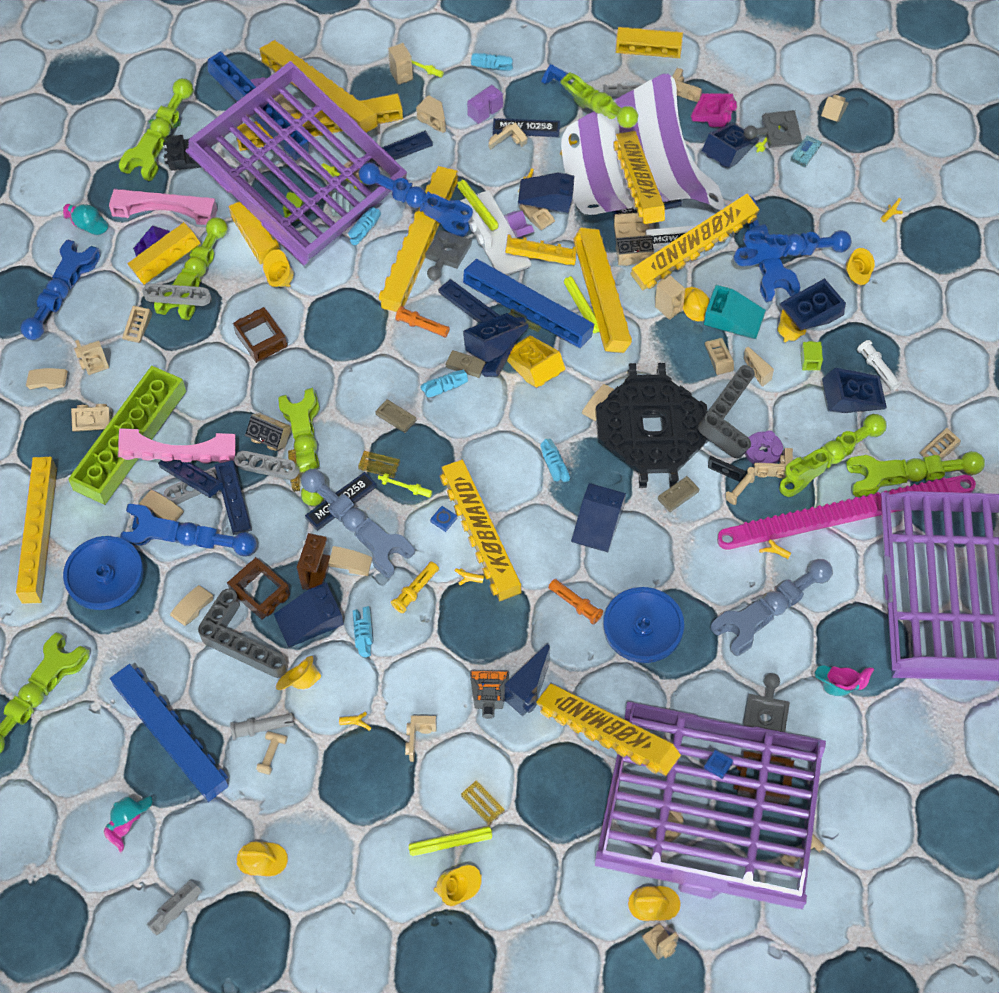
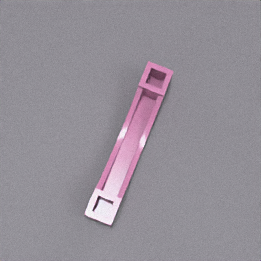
M114 189L109 203L113 217L129 218L130 215L143 211L167 210L187 215L193 218L196 224L206 225L211 218L216 217L217 213L215 198Z
M119 429L118 457L126 460L142 458L146 461L161 459L162 461L181 460L182 462L200 461L202 463L234 461L235 434L216 433L215 438L203 443L169 445L144 437L139 433L138 429Z

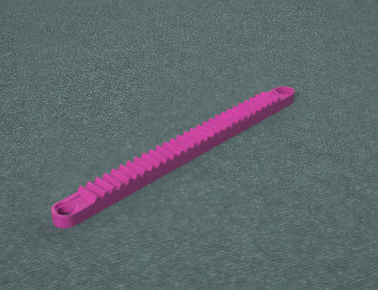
M960 475L946 479L943 477L941 480L935 479L933 482H921L919 485L913 484L911 487L907 485L905 488L891 489L889 495L907 491L973 493L976 481L969 475ZM967 482L970 488L965 489L960 483ZM881 493L869 494L867 497L863 495L861 498L855 497L853 500H841L839 503L833 502L831 505L827 503L824 506L819 505L817 508L811 507L809 510L805 508L802 511L797 510L795 513L789 512L787 515L784 513L780 516L774 515L772 518L767 517L764 520L761 518L756 522L755 520H752L750 523L744 522L742 525L722 529L718 534L717 543L722 549L730 550L766 542L770 539H779L882 515ZM891 510V513L902 510ZM728 535L732 537L733 541L730 543L724 542L722 537Z

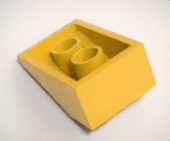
M531 335L515 344L506 360L527 383L536 388L544 385L545 382L566 370L560 351Z

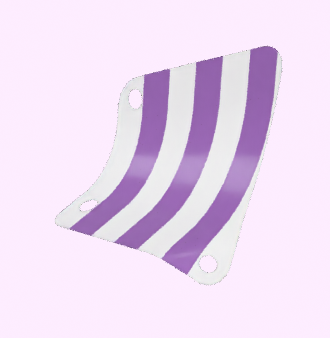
M661 74L614 100L621 108L632 106L637 110L639 115L638 121L632 128L620 126L617 117L608 119L607 116L593 111L569 125L563 134L561 149L565 173L575 176L573 201L584 214H599L635 207L634 200L630 195V188L627 187V181L624 179L623 169L621 170L620 160L617 159V154L613 147V141H616V134L636 131L663 202L686 198L709 204L718 210L724 208L719 186L700 171L686 147L678 117L676 84L673 77L669 74ZM571 133H576L579 136L580 143L576 148L571 147L568 138ZM709 193L715 194L718 197V202L713 201L709 197ZM592 204L599 205L597 208H588L587 206Z

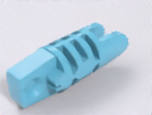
M473 53L471 57V65L505 71L513 69V60L509 56Z
M371 207L348 232L349 237H351V244H359L371 230L381 215L379 209Z
M464 370L451 372L448 375H443V377H438V379L435 378L423 383L420 388L430 398L468 382L467 373Z
M545 439L540 447L553 480L559 481L561 479L563 482H568L570 475L559 450L552 439Z
M366 606L363 608V619L360 618L361 616L357 609L352 611L355 646L358 648L359 655L364 658L371 656V645L373 644L370 607Z

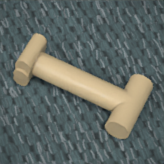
M753 467L748 468L747 475L732 492H726V500L729 503L736 505L737 497L749 483L755 481V469Z
M267 731L265 739L271 742L262 764L258 763L256 770L270 775L272 771L270 764L279 743L286 744L288 737Z
M812 834L811 849L815 848L820 852L825 846ZM784 855L781 857V862L784 866L794 868V863L800 857Z

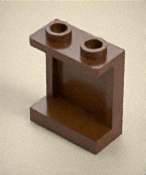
M311 533L307 535L297 564L301 587L304 590H309L325 582L330 555L323 554L327 542V537Z

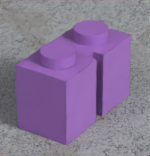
M490 85L467 101L468 116L480 124L489 118L490 114L493 115L503 108V93L493 85Z

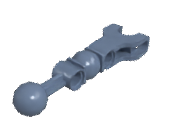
M309 469L304 472L301 477V485L304 490L310 493L317 492L330 504L328 506L329 512L340 522L342 521L347 530L355 532L354 535L372 552L373 566L383 576L390 578L394 574V566L388 559L390 554L398 553L405 558H411L415 554L414 547L404 536L387 534L369 517L366 518L363 510L354 508L355 504L346 495L341 494L338 497L325 484V476L321 471Z
M825 559L812 561L808 567V573L793 583L790 579L784 581L777 587L776 591L767 593L764 599L761 598L743 611L724 612L712 622L710 629L716 635H721L725 632L736 634L738 637L732 642L731 652L735 656H740L752 647L753 637L756 632L769 624L774 619V616L783 614L787 608L797 604L804 596L802 591L813 583L823 584L830 580L833 575V568L830 562Z

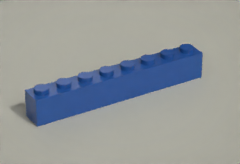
M221 51L208 59V72L237 102L256 88ZM269 103L262 108L283 129L291 125ZM257 113L252 115L273 138L279 135ZM297 130L291 133L290 136L304 150L309 152V141ZM285 140L279 143L295 161L302 157Z
M477 258L464 269V284L576 347L581 348L592 337L594 323Z
M129 663L110 677V681L209 803L229 787L226 779H228L227 775L221 768L219 770L216 769L214 766L216 762L209 753L205 755L202 752L204 748L197 739L192 740L189 736L191 732L185 724L181 726L178 723L180 719L173 710L168 711L166 708L167 703L161 695L157 697L154 694L156 690L149 681L145 683L142 679L144 678L142 672L138 668L134 669Z

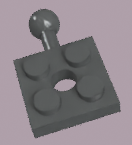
M795 110L764 113L761 116L764 127L756 128L753 125H749L744 129V135L748 139H753L756 135L766 134L769 147L795 145L802 142ZM778 126H783L786 132L779 130Z
M439 230L425 253V258L436 262L435 266L427 270L428 278L430 280L439 279L441 276L440 269L443 264L458 269L472 245V240Z
M769 673L764 678V684L767 687L766 696L753 694L748 696L743 726L759 727L785 733L790 702L773 699L775 689L780 685V678L775 673ZM762 714H768L772 718V720L770 722H764L761 720L760 716Z

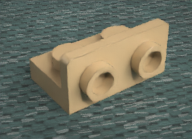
M637 213L614 215L615 238L645 236L646 230L650 229L649 223L643 224L642 218H639Z
M79 339L75 340L77 347L74 350L77 358H81L78 360L82 370L86 369L88 375L109 369L99 341L81 347Z
M96 404V407L88 408V405H77V408L71 409L72 431L104 430L111 421L112 408L107 407V404Z

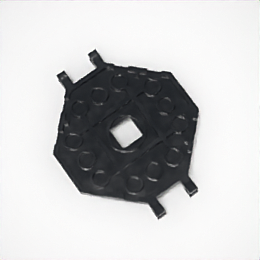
M629 363L628 377L619 387L617 386L602 403L600 402L595 407L598 443L639 474V488H647V473H669V487H672L679 481L678 471L709 441L698 430L699 422L708 411L707 404L703 401L699 402L692 396L691 392L683 386L675 384L672 378L666 375L665 363H658L657 375H637L636 363ZM661 417L662 430H645L643 418Z

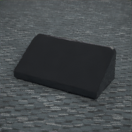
M713 456L709 457L708 468L739 482L747 475V471Z

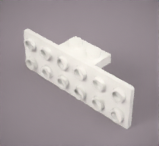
M490 191L476 195L498 222L499 227L494 231L489 229L466 198L460 200L472 207L473 216L468 221L470 229L476 235L479 245L482 246L496 270L505 275H510L531 267L528 257L505 253L507 235L510 234L511 238H516Z

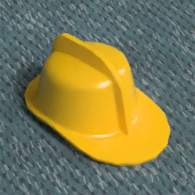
M865 248L855 249L846 261V271L856 284H867L875 266L873 255Z
M281 250L270 251L263 261V270L269 285L272 287H290L294 271L289 265L286 255Z
M685 288L684 313L691 320L704 321L710 302L709 297L699 288Z
M782 310L777 330L783 336V342L786 343L788 340L796 341L799 337L806 334V329L799 330L785 311Z
M313 656L306 657L300 664L286 672L276 683V689L283 690L293 686L304 690L313 686L321 678V673L313 664Z
M250 842L244 845L237 855L239 870L248 875L276 876L286 868L288 863V855L285 849L275 843Z
M461 866L441 874L433 890L438 893L446 905L455 906L471 899L477 894L481 886V874L475 866Z
M664 886L637 888L632 892L628 901L631 914L642 921L670 920L678 914L681 905L677 893L671 888Z

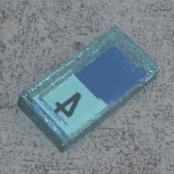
M807 135L791 156L790 161L806 168L821 147L822 142Z

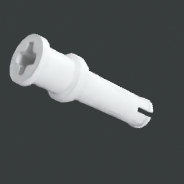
M871 340L863 342L857 348V351L866 358V363L875 368L891 390H895L901 385V382L881 359V353L874 349Z

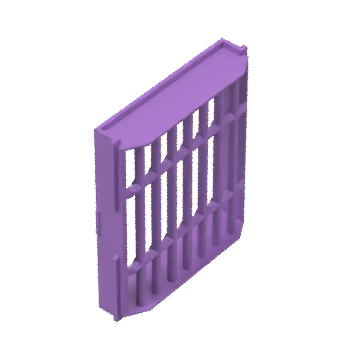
M291 61L189 138V148L186 150L228 193L233 194L261 222V225L303 266L309 262L310 258L318 254L354 224L367 210L377 205L391 192V190L378 183H375L378 188L374 192H371L353 175L363 164L372 158L391 176L390 179L395 181L398 178H404L407 180V171ZM292 81L316 106L307 110L285 88ZM282 94L303 116L295 119L274 98ZM269 103L291 125L283 129L262 108ZM322 110L366 154L358 158L314 115ZM257 113L279 135L274 139H270L250 117ZM309 120L354 164L346 168L302 125ZM244 122L266 145L262 148H257L237 127ZM297 130L342 174L334 178L290 134ZM232 132L253 155L245 158L224 137ZM285 140L329 184L321 188L277 144ZM219 142L241 165L237 168H232L211 147ZM272 149L317 194L309 198L265 154ZM260 159L305 204L300 208L295 207L252 164ZM247 169L292 214L288 218H284L239 174ZM348 179L366 198L359 202L340 183ZM334 188L354 206L348 213L328 194ZM322 198L342 216L336 223L316 205ZM312 209L330 228L322 233L304 213ZM299 219L318 238L310 243L291 223Z
M907 491L889 495V492H881L885 559L884 584L885 599L887 600L892 678L999 681V589L994 545H999V537L993 536L991 513H999V494ZM891 510L904 511L905 534H892ZM911 510L923 511L925 535H913ZM931 511H943L945 535H933ZM951 511L963 512L965 536H953ZM971 512H983L985 537L973 536ZM893 542H904L906 544L910 612H897ZM914 543L926 544L931 612H919ZM934 543H944L946 545L951 613H939ZM954 544H964L966 546L972 614H963L959 610ZM974 544L986 546L992 614H980ZM898 620L911 621L913 658L900 659ZM919 620L932 622L934 657H922ZM940 621H950L952 623L955 658L943 657ZM961 622H971L973 624L976 658H963ZM981 622H990L994 626L997 659L984 658Z
M627 701L624 720L641 728L674 734L673 744L682 755L708 760L713 753L681 746L683 736L761 751V762L726 755L734 760L732 765L759 770V779L754 780L726 774L721 779L707 770L680 765L677 760L668 772L666 781L623 773L624 762L636 763L630 757H622L617 753L601 837L595 858V866L683 884L690 888L709 892L716 891L803 910L807 902L805 891L821 761L826 741L759 727H747L702 718L698 715ZM771 754L812 761L811 772L770 764ZM677 773L755 788L757 790L756 799L674 783ZM768 773L810 780L809 791L767 782ZM624 781L663 789V800L620 792V782ZM770 791L808 799L807 809L764 801L765 792ZM673 792L752 807L754 809L753 819L671 802ZM621 800L660 808L659 819L616 811V801ZM763 810L805 818L804 829L762 821ZM674 811L747 826L751 828L750 838L669 822V812ZM616 819L657 828L656 838L653 839L611 830L612 821ZM669 830L748 847L747 858L664 841L665 832ZM760 830L803 838L802 848L759 840ZM609 839L653 847L652 860L607 851ZM761 849L800 857L799 869L756 860L757 850ZM667 850L744 866V879L660 862L662 851ZM758 869L797 877V888L792 890L754 882V870Z

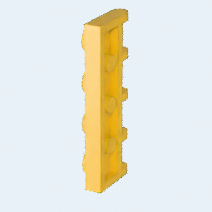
M510 234L507 235L505 253L542 259L549 262H559L565 265H575V246L571 249L561 247L559 243L555 246L544 244L542 240L539 243L528 241L526 237H523L522 240L511 238Z

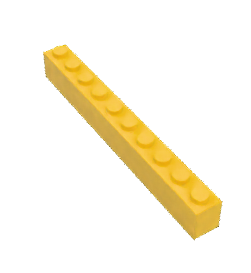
M274 40L259 48L261 61L273 71L277 72L291 61L340 109H343L357 122L358 126L366 133L377 127V115L374 110L368 108L363 102H360L342 87H339L332 80L325 77L323 73H320L302 58L296 56L292 51L285 48L283 44Z
M398 94L360 101L375 111L377 124L403 119L402 106ZM322 110L314 115L331 133L343 131ZM301 112L290 114L295 119L303 116ZM309 120L302 125L313 137L324 135ZM254 121L270 139H274L257 121ZM245 123L237 127L257 148L266 145ZM237 138V142H238V146H239V151L249 150V149Z
M438 166L436 172L432 173L431 183L427 185L425 190L426 194L429 191L430 194H436L450 201L458 183V170ZM420 208L415 212L414 222L409 225L408 235L403 239L402 249L398 250L396 263L392 264L391 274L385 280V288L380 291L379 300L381 301L382 309L397 312L400 306L405 307L424 263L425 253L433 242L440 222L425 215L423 211L420 212Z

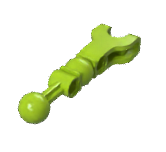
M574 73L566 74L560 81L562 86L574 96V101L581 108L587 107L595 113L607 116L608 119L617 117L618 124L624 128H632L636 125L639 115L634 107H619L611 96L595 90ZM573 80L571 85L568 84V81Z
M180 78L173 83L172 90L174 95L167 107L161 105L155 115L156 119L150 123V129H147L138 145L124 152L119 162L121 172L129 174L135 167L142 166L141 174L144 180L152 181L159 170L156 159L163 147L164 138L170 134L171 128L174 127L179 118L177 108L183 99H187L193 94V84L188 79Z
M214 217L206 223L207 236L201 246H196L192 249L190 258L185 262L184 268L178 274L173 285L199 287L200 278L206 273V267L208 268L209 264L213 261L214 250L212 247L216 239L224 237L227 233L228 226L224 219ZM166 292L164 296H170L173 292ZM190 293L182 294L181 298L188 297ZM154 303L155 312L166 315L173 307H179L178 313L181 319L187 321L191 319L196 310L195 305Z
M313 387L305 389L304 398L298 403H291L287 399V395L279 396V409L283 413L284 418L291 422L293 438L295 440L294 451L300 472L319 468L313 418L318 414L320 406ZM304 488L301 489L302 501L309 506H317L324 500L317 492L310 493L304 490Z
M879 414L868 415L863 421V427L857 431H845L841 434V437L838 436L836 440L826 442L820 449L813 451L805 457H797L788 463L784 471L786 477L779 486L780 492L786 497L796 495L814 478L822 474L826 468H830L832 464L840 463L847 455H851L857 443L868 436H881L887 428V422L884 417ZM790 483L794 484L793 489L785 488V486Z
M976 451L965 453L961 459L942 461L938 455L924 457L923 460L912 458L907 462L905 459L878 461L872 456L861 455L849 458L846 465L850 473L862 474L866 478L857 481L853 485V495L855 497H862L863 495L867 497L869 494L875 495L881 487L907 483L908 480L911 482H919L924 478L926 481L939 480L945 476V472L963 470L968 475H976L984 469L985 459L982 454Z
M55 632L43 645L44 659L28 679L29 683L20 688L18 697L14 696L5 706L4 715L6 717L0 723V754L5 748L4 738L17 722L21 725L25 724L31 717V714L34 713L33 708H37L42 704L44 695L47 696L64 676L75 674L83 668L90 656L89 649L78 646L71 653H61L66 641L64 636L58 632Z

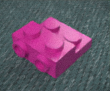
M702 93L691 115L692 121L708 122L709 127H723L731 121V113L736 111L737 102L733 94Z

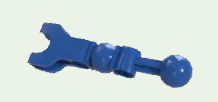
M365 163L360 167L359 177L364 184L372 185L378 183L391 190L395 200L402 201V203L406 201L412 208H420V212L423 211L425 215L440 222L449 233L461 237L468 233V221L473 216V209L469 205L459 200H446L436 194H430L429 191L426 194L423 188L418 186L412 187L413 183H409L404 178H398L394 181L380 174L379 167L374 163ZM465 211V212H467L468 214H467V215H463V214L460 213V212ZM456 225L463 227L464 230H459Z
M750 196V198H751V199L754 201V203L757 205L756 200H755L753 197ZM757 219L750 224L748 223L749 228H747V231L761 230L764 234L769 235L767 226L765 224L759 225ZM780 258L765 259L758 263L763 275L760 293L765 302L773 301L774 289L776 288L785 289L790 296L800 292L797 275L792 270L786 269Z
M761 230L747 231L743 237L746 247L738 248L733 258L740 266H753L762 260L780 258L781 256L786 257L787 254L791 256L800 254L812 255L816 248L831 247L834 251L841 253L850 248L852 239L848 232L843 230L835 231L830 237L820 238L814 232L802 233L801 235L795 233L790 235H766Z
M67 239L59 249L62 260L52 276L53 279L47 283L46 289L43 290L37 299L39 309L34 317L25 319L21 324V333L25 338L36 340L43 335V321L50 311L57 312L63 303L62 300L68 295L69 290L72 289V286L75 285L79 277L96 267L100 259L98 247L89 246L84 252L79 253L77 252L75 241Z
M127 504L126 507L128 513L138 517L139 525L137 529L133 532L123 531L120 534V538L137 546H143L153 539L180 543L184 546L196 545L208 549H213L214 545L230 547L240 556L251 555L257 547L255 537L248 532L239 533L235 537L217 534V529L197 526L192 522L181 524L177 521L157 518L149 508L137 504Z

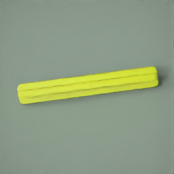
M465 180L459 181L457 183L459 190L489 229L492 231L499 227L498 222Z
M571 276L566 277L564 284L585 319L594 323L593 333L599 332L595 315L575 280Z
M484 827L410 843L408 845L409 853L411 856L489 840L492 838V831L490 827Z

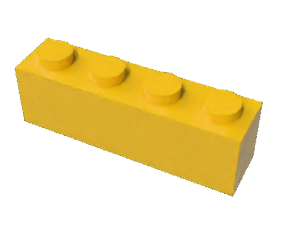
M618 27L616 53L680 58L683 32Z
M240 201L229 205L232 220L259 264H263L266 255L270 251L280 248L277 240L272 239V235Z
M183 222L127 264L142 284L145 285L201 243L193 231Z

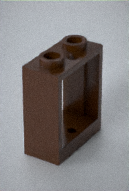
M265 307L255 310L253 313L233 322L235 334L255 363L288 347L285 335ZM266 323L274 336L252 346L244 333Z
M256 557L227 582L228 588L233 589L238 599L261 620L266 616H270L280 603H284L290 595L289 586ZM263 573L279 588L259 605L243 589L258 575Z
M744 751L742 758L761 762L762 754ZM770 757V764L794 768V760ZM737 766L736 770L740 771L739 777L746 778L747 768ZM782 775L781 785L791 787L792 777ZM734 784L737 796L756 799L757 790L755 788ZM770 791L765 792L764 801L788 805L789 795Z

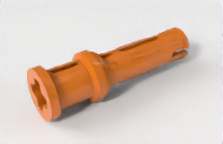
M400 306L396 313V321L399 322L401 320L408 323L411 327L418 326L445 338L450 331L449 326L422 317L417 311L412 312L405 309L404 306Z
M557 579L552 580L549 584V590H552L563 600L575 607L577 613L588 618L592 625L596 624L602 617L604 611L601 608H596L589 599H582Z

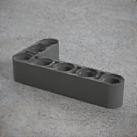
M743 365L739 368L698 424V430L702 435L737 459L741 458L751 447V441L745 434L724 420V418L755 376L754 370L748 365Z
M233 589L222 590L198 627V633L202 642L275 678L284 676L288 671V667L282 654L226 628L240 605L237 594ZM223 615L221 618L215 619L217 616ZM212 631L211 634L205 635L206 632ZM229 639L228 642L222 643L223 640ZM242 647H246V648H247V649L244 650V651H239V649L242 648ZM260 655L264 656L262 659H256ZM275 664H282L280 667H273Z

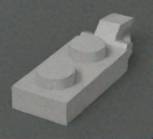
M189 880L157 910L158 914L146 925L157 936L166 929V925L170 921L180 916L181 911L186 906L194 903L202 891Z

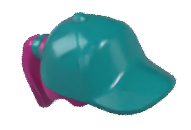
M66 204L63 207L64 218H70L72 224L81 230L93 235H101L107 231L108 223L95 207L88 204L78 206Z
M821 665L817 667L814 675L823 681V688L826 693L833 696H845L854 690L864 689L869 682L874 668H865L861 673H858L851 668Z
M127 796L114 803L110 812L111 821L104 828V835L108 841L118 848L120 853L124 849L122 837L129 832L132 823L139 819L140 813L150 808L153 802L151 796L140 801H135Z

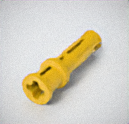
M430 561L409 586L402 588V593L391 601V605L398 612L405 613L407 606L417 599L419 591L439 571V567Z

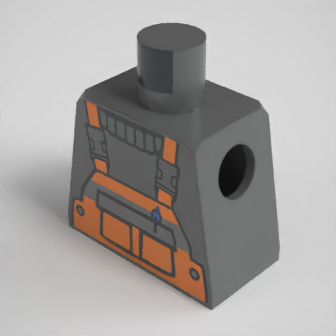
M470 670L474 708L482 709L483 718L492 719L494 718L495 709H503L505 703L504 684L509 680V671Z

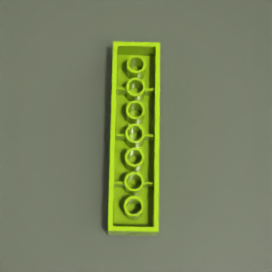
M151 365L68 478L73 491L106 505L138 460V458L126 460L118 457L119 429H138L141 435L152 440L186 393L182 378Z

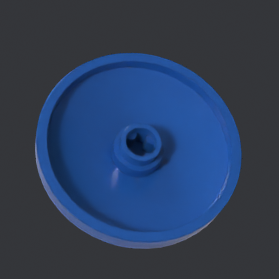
M100 536L85 541L70 554L63 570L64 585L71 598L79 605L93 610H106L123 604L135 594L143 578V563L138 551L128 541L114 536Z
M649 587L631 588L618 594L609 603L604 614V635L611 648L623 658L638 663H652L668 657L679 646L684 632V618L678 604L666 593Z

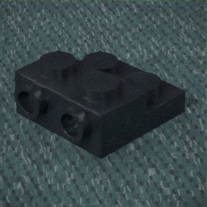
M183 135L166 136V141H163L164 151L167 152V154H164L165 164H168L170 171L201 168L186 152L189 148V139H184Z

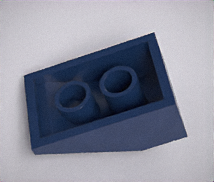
M731 122L709 133L701 151L707 157L720 162L721 166L730 168L736 165L759 142V138H746L744 129Z
M557 172L521 179L518 203L569 213L573 198L575 176Z
M824 278L784 300L779 305L799 330L829 324L844 316L846 302Z
M505 313L463 330L465 350L485 362L493 361L501 356L529 326L522 320Z
M834 368L822 378L829 411L852 413L885 410L887 408L880 376Z
M589 483L571 542L608 553L625 506L626 493Z
M327 582L307 590L274 613L288 648L344 625L342 614Z
M548 644L504 684L505 702L522 717L527 712L531 713L537 706L536 702L550 664V645Z

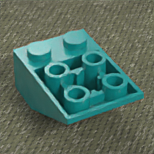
M715 285L706 310L704 325L757 339L766 310L734 289Z

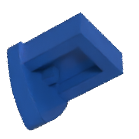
M550 64L541 82L547 84L552 79L560 82L567 72Z

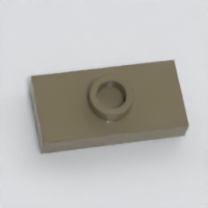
M452 350L445 365L446 368L455 371L464 370L468 375L480 378L486 362L480 358Z
M388 399L375 411L378 417L404 433L417 421L414 415Z
M686 476L660 494L658 501L669 512H672L699 493L700 489Z

